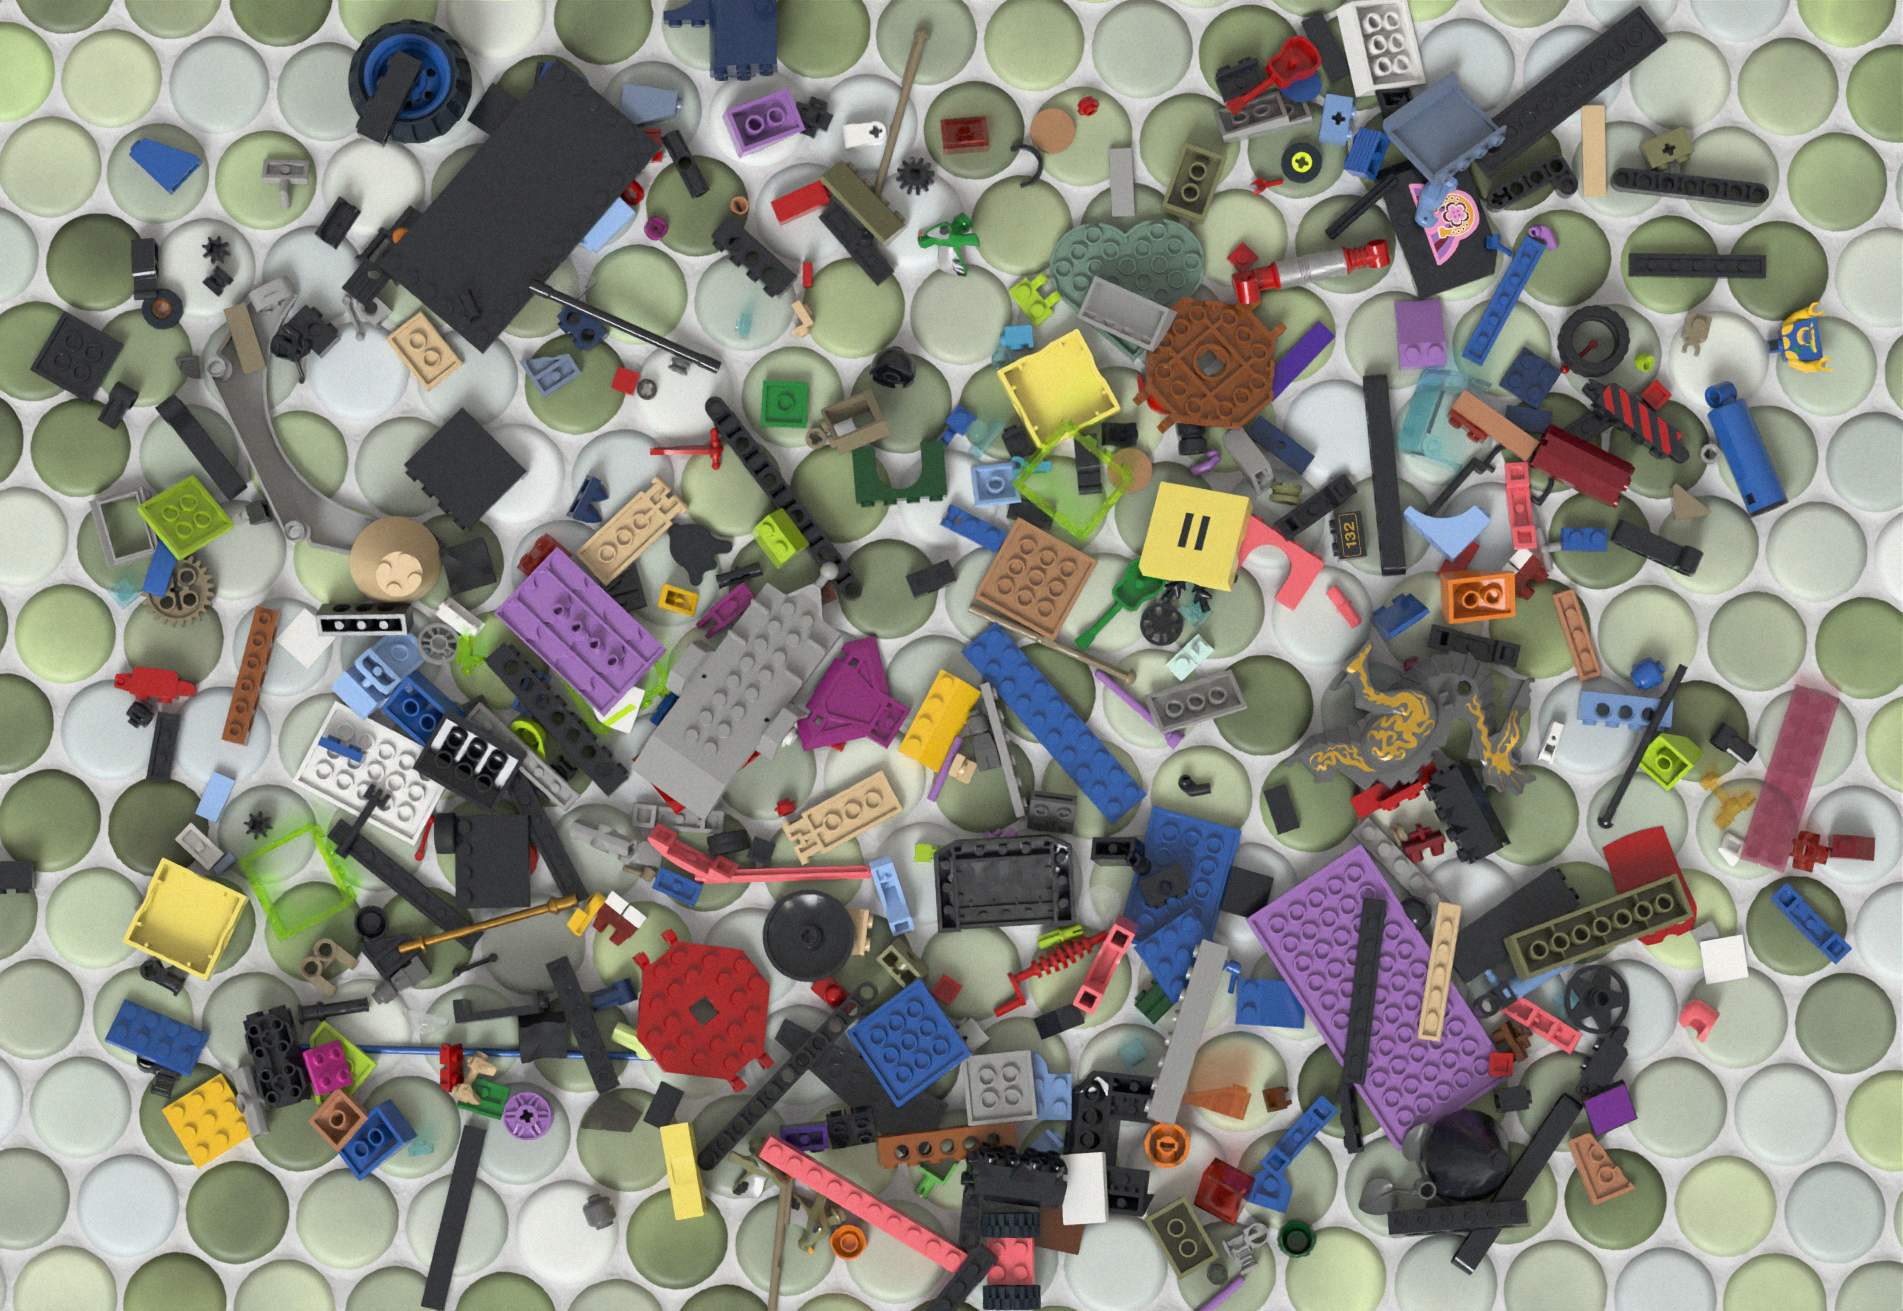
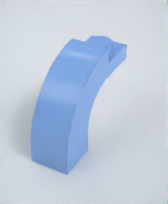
M891 856L881 857L869 862L893 937L915 930Z

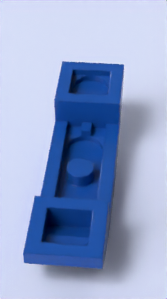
M161 539L154 552L142 591L164 598L178 560Z
M1788 882L1770 898L1789 921L1835 965L1852 950L1851 946L1803 901V898Z
M1321 1095L1260 1161V1164L1277 1179L1291 1164L1292 1160L1339 1110Z

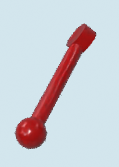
M1591 340L1589 346L1578 355L1582 358L1591 349L1597 348L1598 342ZM1565 365L1561 366L1562 374H1567L1569 368Z
M431 815L428 820L419 851L415 854L417 861H421L424 858L423 851L431 825L435 820L434 815Z

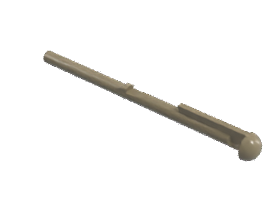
M919 28L913 33L915 37L901 85H903L893 122L889 127V136L873 188V192L877 196L882 193L925 39L930 40V33L924 28Z
M973 604L968 609V612L992 623L997 622L1003 628L1109 674L1121 677L1125 680L1124 685H1132L1136 681L1137 676L1133 669L1130 672L1122 670L1061 642L1052 641L1031 629Z
M794 1178L785 1187L780 1188L767 1311L777 1310L780 1273L782 1272L780 1260L783 1251L785 1224H790Z

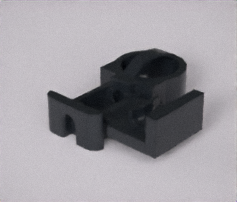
M137 1055L136 1063L139 1070L144 1073L155 1074V1078H157L155 1085L152 1084L150 1093L171 1099L175 1081L180 1080L182 1074L157 1063L144 1060Z

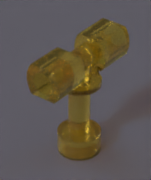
M1711 772L1699 784L1704 790L1710 788L1723 803L1720 807L1723 811L1712 820L1723 831L1735 820L1734 817L1742 810L1746 811L1757 799L1749 790L1745 791L1739 798L1735 796L1730 798L1717 784L1716 781L1719 779L1717 775Z

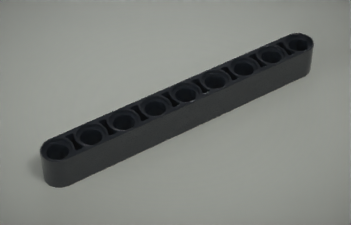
M1386 373L1363 375L1381 572L1383 577L1406 575Z
M1566 1092L1560 1096L1489 1203L1523 1199L1584 1106L1581 1102ZM1502 1229L1469 1232L1453 1256L1451 1263L1470 1276Z

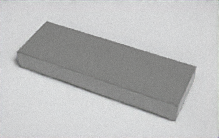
M1132 148L1109 149L1112 218L1135 217Z

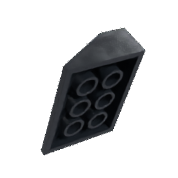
M447 708L412 769L492 815L527 755Z
M529 815L455 816V894L457 909L531 907Z

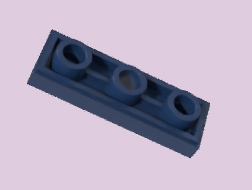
M1261 415L1247 432L1250 438L1300 475L1303 474L1315 458L1313 454ZM1282 442L1285 448L1282 450L1278 449L1277 443Z

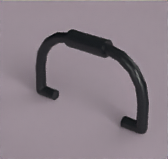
M1498 445L1484 461L1487 470L1491 473L1495 471V468L1490 463L1501 450L1506 449L1503 445ZM1533 451L1532 454L1530 455V457H1529L1530 459H1531V457H1532L1533 454L1536 455L1535 451ZM1548 477L1547 488L1540 499L1532 495L1531 501L1541 506L1551 493L1554 479Z

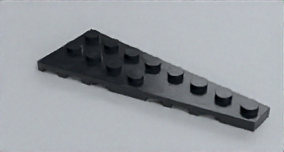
M785 1018L775 1040L793 1055L813 1033ZM817 1036L813 1040L815 1047L819 1049L825 1047L826 1042L824 1038ZM832 1044L809 1068L815 1076L845 1103L853 1107L854 1111H856L855 1107L864 1105L872 1107L875 1129L881 1135L935 1129L949 1105L922 1091L902 1107L897 1108L868 1063L835 1044ZM800 1053L797 1059L803 1065L809 1064L810 1059L807 1054ZM922 1142L919 1145L920 1153H924L928 1142ZM902 1144L897 1147L901 1153H906L907 1148L905 1145Z

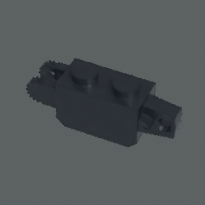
M1619 1026L1615 1028V1031L1610 1036L1599 1037L1592 1047L1595 1051L1590 1058L1586 1056L1579 1067L1582 1071L1580 1072L1581 1078L1575 1089L1576 1093L1583 1097L1594 1092L1597 1087L1609 1085L1628 1056L1627 1048L1623 1046L1627 1036L1630 1034L1627 1026Z

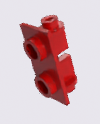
M442 1043L441 1048H439L440 1064L447 1065V1068L440 1069V1086H442V1090H448L449 1093L452 1092L454 1086L463 1084L464 1081L462 1043L455 1045Z

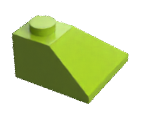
M1661 733L1648 746L1639 766L1666 791H1669L1694 767L1704 752L1687 737Z

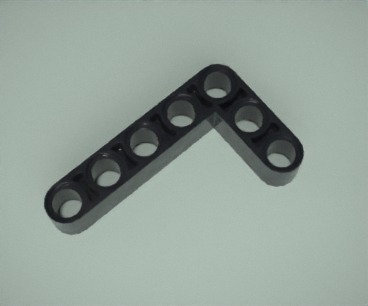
M172 394L155 407L165 422L179 435L229 501L248 488L189 409L175 394Z

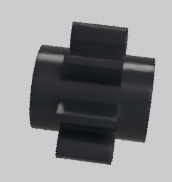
M218 236L217 240H212L208 237L209 243L202 245L207 251L203 257L205 259L211 257L210 261L213 265L216 260H220L224 264L223 258L231 255L226 251L230 244L228 242L222 244L221 236ZM214 246L219 248V254L217 255L214 253Z
M144 700L141 704L135 701L126 712V715L130 717L127 722L137 729L140 725L146 728L155 716L151 712L153 706Z
M259 811L256 817L250 813V821L244 822L249 827L246 834L255 833V840H258L259 835L267 838V830L273 829L268 824L271 817L262 818V811ZM256 820L263 822L261 831L258 829L254 830Z

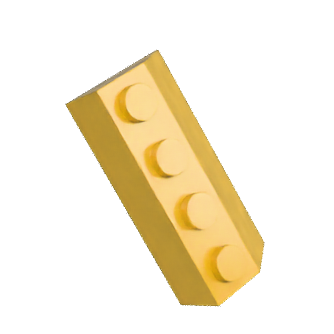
M941 669L898 752L939 773L955 736H959L969 717L968 713L973 710L981 692Z

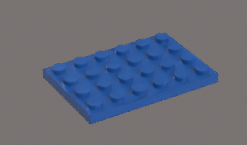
M1153 806L1143 841L1145 844L1144 856L1151 861L1152 868L1146 875L1134 873L1123 913L1124 917L1139 924L1131 942L1132 944L1138 945L1190 908L1213 939L1220 910H1218L1230 865L1232 866L1242 830ZM1180 862L1191 885V888L1187 889L1189 894L1177 900L1173 896L1166 900L1167 905L1156 910L1154 906L1149 908L1137 882ZM1161 881L1159 884L1160 892L1164 894L1170 893L1172 889L1171 884L1168 881Z

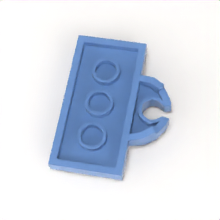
M1030 1050L1038 1118L1034 1120H1072V1073H1049L1048 1065L1043 1056Z

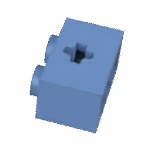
M1333 94L1325 95L1318 142L1345 146L1347 140L1351 141L1353 127H1349L1350 118L1355 117L1356 105L1352 104L1353 98ZM1336 116H1340L1341 122L1339 125H1335L1336 122L1333 120Z

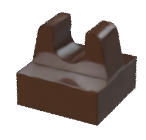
M1278 1086L1262 1090L1268 1113L1287 1109V1106L1292 1104V1100L1286 1101L1284 1092L1289 1091L1288 1087Z

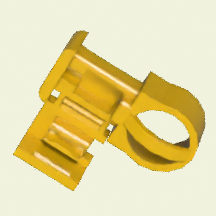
M599 892L592 894L585 903L584 912L578 908L566 924L571 928L570 931L581 937L588 925L601 910L607 898ZM592 896H594V897L592 898V900L589 902V904L587 905L589 899H590Z

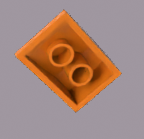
M1459 570L1440 573L1441 617L1449 624L1516 617L1515 573L1513 571Z

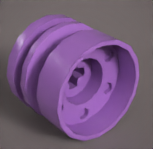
M521 1092L511 1097L503 1111V1123L507 1131L515 1138L521 1140H534L545 1135L552 1127L554 1120V1109L550 1101L542 1094L536 1092ZM526 1109L529 1113L533 1112L534 1116L530 1118L531 1122L529 1123L527 1119H522Z

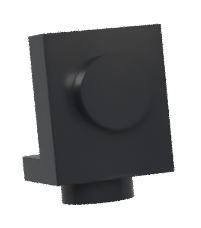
M1135 422L1126 424L1102 423V446L1130 447L1137 444L1138 430Z

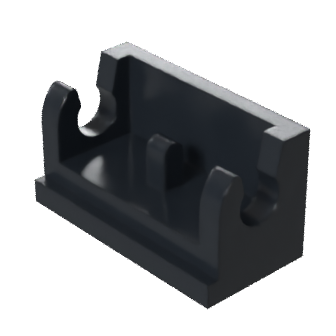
M339 196L315 232L316 237L337 250L361 214V211Z

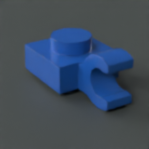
M958 404L945 421L949 428L940 440H943L948 446L957 433L963 437L977 417Z

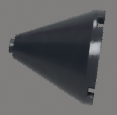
M1461 1109L1460 1111L1442 1116L1431 1127L1424 1141L1422 1162H1425L1428 1180L1436 1186V1190L1441 1195L1459 1202H1477L1494 1194L1504 1183L1511 1165V1146L1505 1130L1493 1117L1481 1111Z

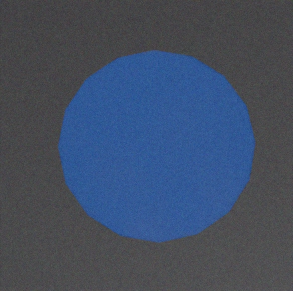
M1315 73L1307 79L1295 81L1290 87L1286 89L1280 88V90L1290 100L1307 102L1319 95L1322 82Z

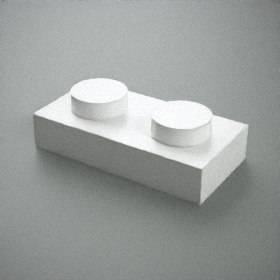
M190 823L175 839L208 871L225 855L193 823Z

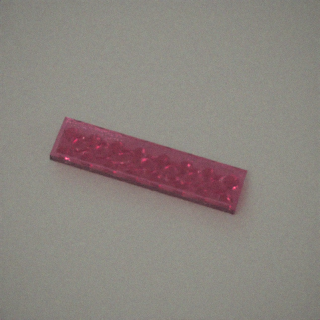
M1795 684L1744 840L1740 859L1784 873L1840 698Z

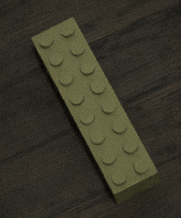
M1676 873L1505 938L1504 943L1521 983L1694 917Z

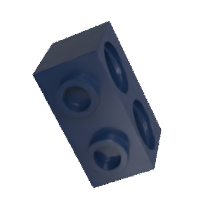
M568 307L557 315L560 320L557 325L565 334L568 332L572 334L575 338L572 342L580 351L584 349L589 353L609 336L597 320ZM573 313L580 316L579 322L576 324L568 323L569 315ZM593 331L595 333L594 339L584 341L582 339L583 333Z

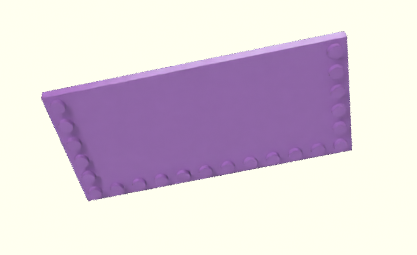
M1359 843L1246 918L1245 921L1343 1068L1363 898L1387 901L1365 1085L1354 1083L1353 1085L1395 1149L1400 1151L1403 1139L1411 1128L1423 1122L1428 1123L1432 1127L1442 1116L1460 1111L1511 1076L1488 1075L1489 1052L1498 1051L1451 980L1440 1042L1417 1038L1431 949L1419 931L1415 929L1414 923L1406 916L1402 905L1362 844Z

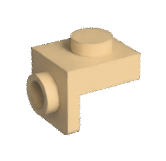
M800 300L791 305L802 325L792 330V335L794 338L797 336L803 338L812 332L811 328L814 327L810 316L813 314L806 303L802 305Z

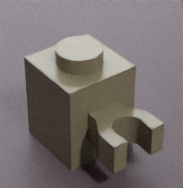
M1693 312L1686 315L1681 338L1687 339V342L1682 346L1681 353H1686L1687 347L1693 346L1695 349L1693 356H1699V343H1704L1707 340L1712 317Z

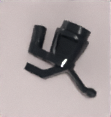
M285 323L282 331L291 336L293 341L285 335L280 336L276 334L271 340L270 350L277 358L296 363L300 374L299 383L304 384L305 378L300 360L310 354L312 340L305 339L303 347V334L288 323Z

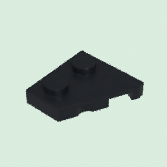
M636 563L632 564L629 567L630 569L622 576H618L612 581L608 588L603 589L626 612L648 607Z

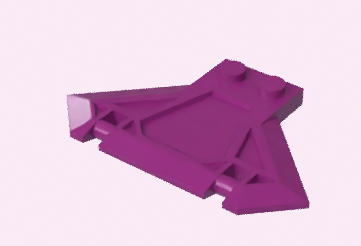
M875 636L846 642L841 648L846 653L843 660L834 659L805 708L810 710L807 718L796 722L803 751L865 737L888 749L911 709L890 697ZM853 659L859 661L855 668L850 665ZM818 716L823 718L820 725L814 723Z

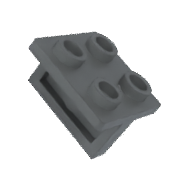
M1031 790L1027 828L1037 831L1072 834L1077 796Z

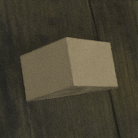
M1677 483L1670 488L1673 521L1706 518L1711 513L1708 508Z

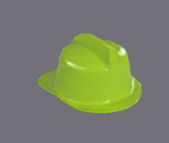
M534 718L527 721L518 720L510 725V729L543 760H546L543 747L546 742L544 728Z

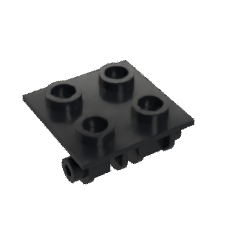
M867 1105L855 1107L856 1113H854L853 1107H851V1114L848 1115L846 1108L843 1109L844 1115H842V1110L830 1111V1114H826V1123L833 1150L876 1142L875 1136L877 1134L872 1107H867Z

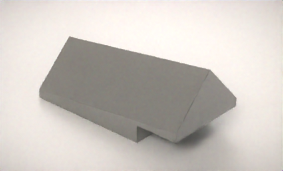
M1279 91L1252 99L1236 115H1233L1227 107L1213 111L1224 145L1313 124L1307 102H1295L1286 96L1281 97Z

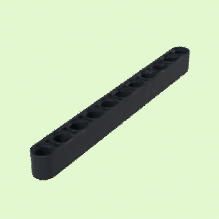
M866 981L853 991L697 1156L699 1168L709 1171L719 1164L878 996L876 984ZM864 986H869L873 990V996L869 999L864 998L861 994V989ZM854 1003L858 1009L855 1015L847 1014L845 1011L846 1004ZM835 1019L841 1023L840 1031L834 1032L830 1029L829 1023L831 1020ZM820 1036L824 1038L826 1042L824 1048L819 1049L815 1047L813 1043L815 1037ZM800 1053L807 1054L810 1059L809 1064L801 1065L797 1059ZM784 1070H790L793 1073L794 1078L791 1082L783 1080L782 1072ZM767 1087L776 1088L778 1092L776 1098L772 1099L766 1095ZM757 1103L761 1106L762 1112L760 1115L751 1113V1104ZM742 1120L746 1125L745 1131L738 1132L734 1128V1122ZM720 1137L728 1138L730 1141L729 1148H721L718 1144V1139ZM703 1154H711L714 1157V1163L706 1165L702 1160Z

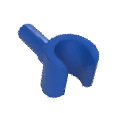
M1493 234V237L1487 235L1488 249H1498L1509 257L1512 256L1513 252L1500 244L1501 235Z
M1231 960L1230 966L1227 967L1226 971L1232 973L1228 993L1233 994L1237 976L1241 971V965Z

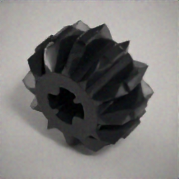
M911 157L910 165L904 160L902 161L904 168H897V172L901 175L896 177V181L903 182L900 185L901 190L908 187V195H911L912 190L916 189V195L920 196V188L928 192L929 189L926 184H934V180L929 177L934 176L935 173L934 171H927L931 167L930 163L922 166L923 158H920L918 163H915V158ZM915 172L917 174L919 172L920 180L916 181L915 178L914 181L911 180V173Z

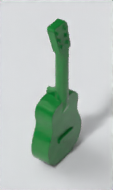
M1141 557L1131 561L1126 568L1123 579L1112 589L1111 594L1116 602L1089 630H1086L1075 639V643L1083 651L1089 647L1096 638L1095 636L1122 608L1130 613L1135 612L1143 602L1155 598L1164 589L1165 579L1142 575L1139 568Z

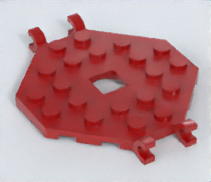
M667 929L660 936L670 948L655 961L650 963L644 951L638 952L632 957L633 961L642 970L641 994L639 995V1015L635 1037L663 1073L727 1080L735 1093L741 1092L747 1085L736 1073L755 1058L763 1070L765 1068L769 1069L775 1064L770 1056L763 1051L770 985L742 949L679 942L675 932L672 929ZM705 995L717 1010V1014L701 1026L689 1008Z

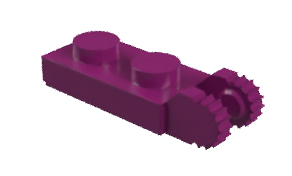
M742 582L708 611L709 613L696 623V626L698 628L704 627L708 621L714 618L718 624L707 631L705 635L707 639H710L745 612L751 604V599H755L756 596Z

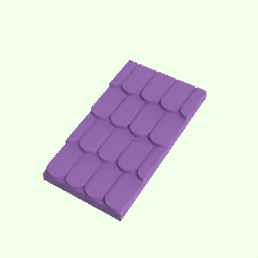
M558 547L547 556L494 612L506 626L603 717L667 651L662 644Z

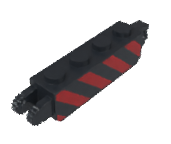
M1590 378L1582 387L1581 391L1592 401L1591 406L1595 408L1594 412L1602 418L1607 417L1613 422L1612 425L1617 430L1628 433L1634 443L1648 448L1651 456L1656 459L1661 458L1662 460L1669 458L1677 464L1684 463L1689 459L1690 453L1688 449L1686 450L1679 443L1682 439L1681 432L1619 385L1609 383L1605 386Z

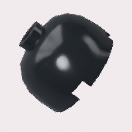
M893 346L883 349L875 355L869 374L873 375V381L882 386L895 388V384H903L902 388H907L914 382L916 366L914 359L903 348Z

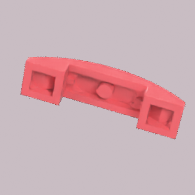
M1528 462L1505 463L1506 499L1514 550L1537 548L1529 490Z
M657 823L649 835L648 841L664 857L684 870L700 877L729 882L739 867V864L721 855H718L715 860L676 839L678 833L660 823Z

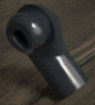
M1182 775L1179 778L1178 785L1188 796L1195 797L1211 794L1209 783L1197 785L1190 779L1189 775Z

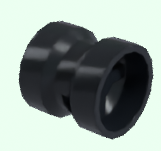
M217 265L212 270L213 274L210 277H206L202 283L220 297L224 292V288L231 285L234 279Z

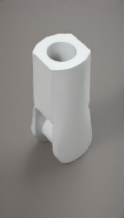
M1550 721L1537 760L1544 759L1549 761L1548 764H1552L1565 725ZM1546 744L1554 747L1552 753L1545 751Z

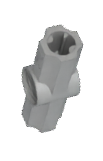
M577 818L570 827V836L572 838L588 843L590 846L606 853L610 851L630 859L636 854L638 849V841L636 839L620 834L618 831L603 824L596 825Z
M244 1066L233 1070L232 1074L238 1091L236 1098L237 1107L240 1113L245 1116L250 1138L269 1134L271 1129L265 1112L266 1106L260 1096L253 1066Z

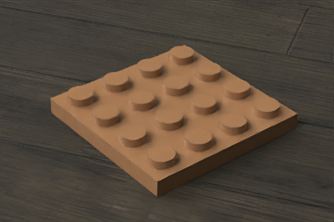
M1018 517L976 591L974 598L1054 641L1098 561Z

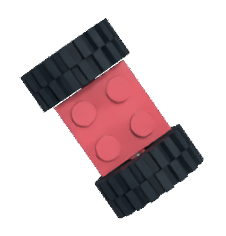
M982 1213V1237H997L987 1238V1248L999 1258L998 1262L987 1274V1285H983V1309H1041V1285H1034V1238H1016L1040 1237V1213Z

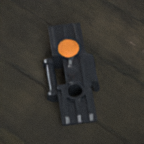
M409 205L390 230L387 231L380 227L378 229L379 233L361 255L358 254L355 257L356 261L361 265L343 285L342 289L367 308L390 279L398 287L399 283L380 268L378 264L422 214ZM387 239L390 242L387 248L375 262L370 261L369 258L382 242ZM368 271H377L381 275L378 279H371L368 276Z

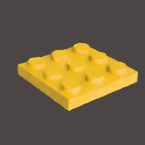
M220 1073L162 1109L197 1169L250 1137L245 1116L240 1113L237 1107V1097L223 1073Z

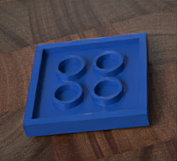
M1191 908L1133 947L1172 1005L1179 1001L1182 988L1187 989L1190 980L1185 978L1189 966L1194 967L1197 959L1192 957L1196 944L1201 945L1202 939L1214 942ZM1225 960L1222 971L1230 966L1227 960Z

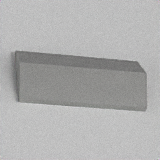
M1232 670L1145 695L1152 722L1160 734L1247 709V704Z

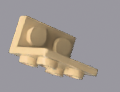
M846 908L855 928V943L851 955L865 956V952H870L871 938L867 937V931L873 927L874 915L870 914L869 909Z

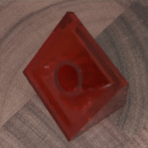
M986 116L940 120L943 155L989 151Z

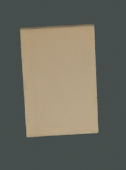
M421 310L385 338L427 392L464 365Z

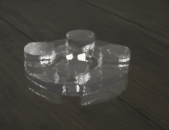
M1096 885L1088 888L1081 895L1078 902V912L1081 920L1087 927L1097 931H1104L1112 927L1118 914L1123 916L1124 904L1121 895L1114 888L1107 885ZM1100 901L1105 902L1104 906L1108 907L1107 911H1103L1102 914H1098V910L1094 908V905L1099 904Z

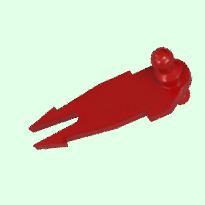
M712 428L710 430L711 440L709 445L650 448V455L710 454L712 468L718 470L721 466L719 458L721 457V452H723V446L718 439V429Z

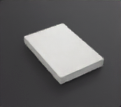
M1105 1152L1060 1155V1158L1065 1161L1068 1168L1067 1175L1063 1174V1181H1067V1190L1062 1204L1063 1225L1109 1222Z

